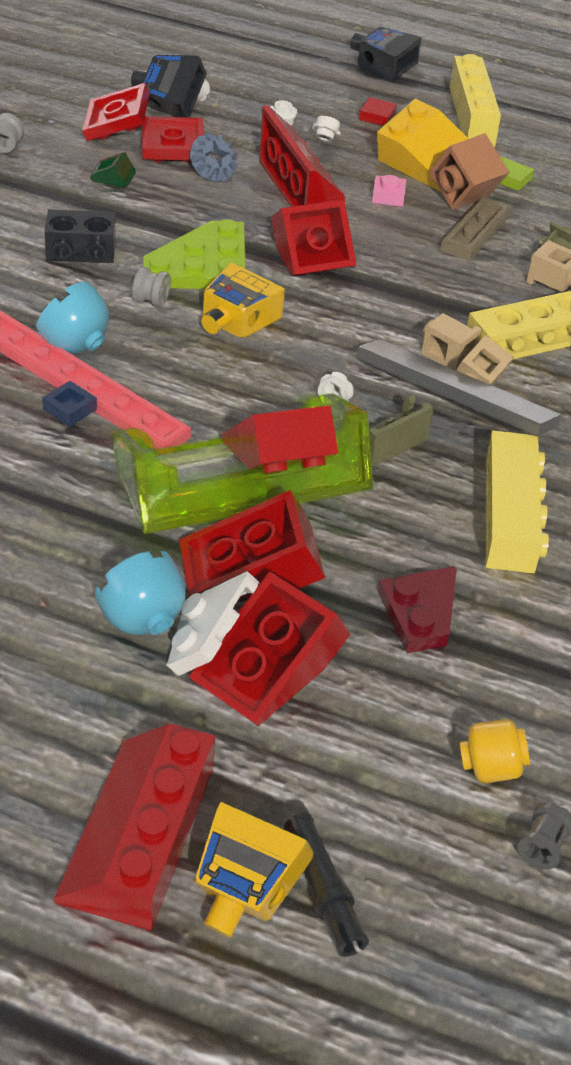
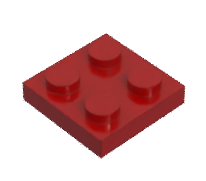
M146 83L90 99L82 129L86 140L106 139L113 133L123 130L133 131L140 125H143L150 95Z
M145 116L142 125V159H150L155 162L164 160L191 162V146L199 136L204 135L203 118Z

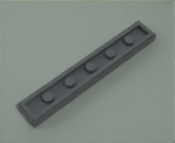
M382 339L358 346L356 356L358 360L534 436H540L559 426L561 414Z

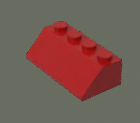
M269 105L262 106L259 162L289 206L345 200L343 191L338 188L332 180L330 173L326 172L318 157L309 149L307 142L303 141L298 132Z
M169 723L124 740L54 897L55 904L152 931L214 770L216 735Z

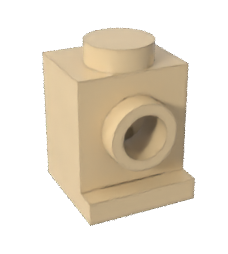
M548 240L532 254L527 283L533 285L538 281L550 289L561 292L571 287V250Z
M442 313L425 325L422 332L424 341L421 354L437 363L457 370L461 361L479 343L482 328L478 326L470 328Z
M485 335L461 361L456 371L493 386L503 375L514 357ZM482 353L486 355L489 359H491L493 362H495L497 366H494L491 362L485 359L482 356Z

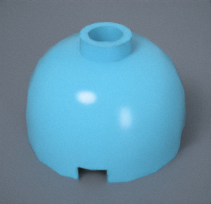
M81 281L65 289L70 295L61 302L55 297L43 310L36 323V328L40 331L38 333L46 342L71 354L81 353L87 349L89 351L97 349L106 338L104 333L108 328L110 315L108 306L98 291L89 282Z
M150 551L125 559L105 575L108 584L103 588L102 592L97 586L95 600L108 621L122 632L134 635L161 634L173 625L174 619L181 611L185 602V581L174 559L165 551H161L163 557L153 558Z

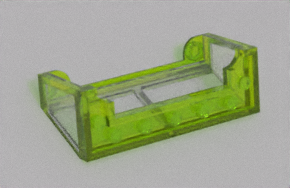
M335 393L313 396L304 402L301 409L331 405L339 454L326 459V466L302 469L301 463L287 464L288 471L264 475L263 468L249 470L223 443L222 437L154 449L151 437L145 431L137 428L112 432L116 467L139 527L144 534L228 518L289 490H292L299 504L373 489L368 413Z

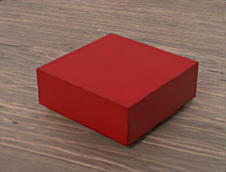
M369 97L360 110L359 120L384 126L396 114L397 104Z

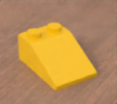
M414 99L377 131L378 161L440 191L429 171L450 145L469 138L440 110Z

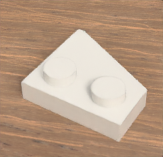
M248 571L201 594L195 593L184 602L181 609L182 615L177 632L171 642L172 649L166 665L178 676L212 661L222 645L223 638L232 629L240 616L233 609L237 600L246 593H254L258 587L259 582Z

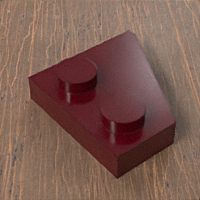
M454 566L379 580L377 592L406 653L447 646L457 572Z

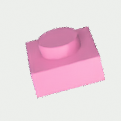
M376 175L372 203L403 207L407 179L398 178L394 175Z

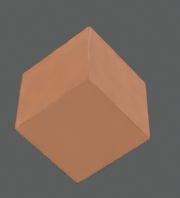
M486 133L450 145L429 171L452 211L478 202L482 197L488 198L510 173Z

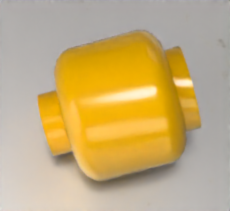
M510 719L472 724L468 731L469 741L460 742L464 770L473 769L476 779L481 783L520 778L523 774L524 766L531 765L525 729H517L516 724Z

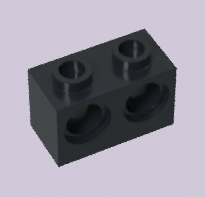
M48 209L44 232L46 261L114 263L116 212Z

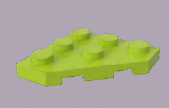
M230 219L210 221L143 256V267L149 268L152 273L156 274L161 271L169 273L171 277L170 288L206 289L230 263L245 269L244 222H236Z

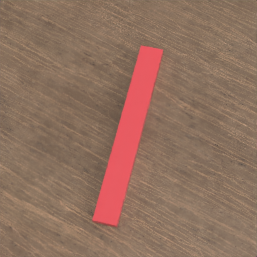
M0 310V353L56 388L69 381L80 386L97 397V410L94 411L95 413L163 456H166L191 438V427L66 350L49 344L40 334Z

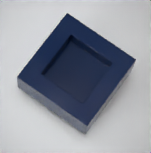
M72 381L65 383L42 398L43 410L69 427L97 410V397Z

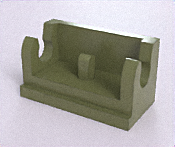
M412 395L404 400L401 413L364 431H362L364 427L363 420L355 422L352 425L350 440L347 441L346 447L372 468L428 440L434 407L425 402L421 404L419 410L415 411V396Z

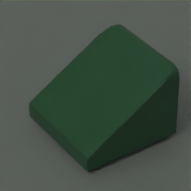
M122 152L100 160L90 178L93 182L126 187L136 174V170L126 152Z

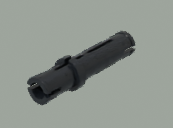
M308 813L294 815L299 829H295L293 822L288 819L283 826V830L307 840L314 852L311 862L304 870L305 877L316 899L313 904L314 910L321 920H325L339 956L349 957L355 955L357 951L352 941H356L359 949L364 950L369 943V939L353 910L354 897L347 887L342 886L314 825L312 815Z

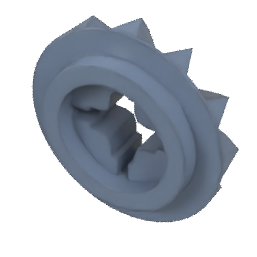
M209 132L199 136L193 142L190 150V158L195 170L202 177L213 182H222L229 179L238 167L236 164L238 154L234 153L231 149L232 142H225L222 139V134L214 136ZM213 150L215 155L222 156L218 162L214 157L208 156Z

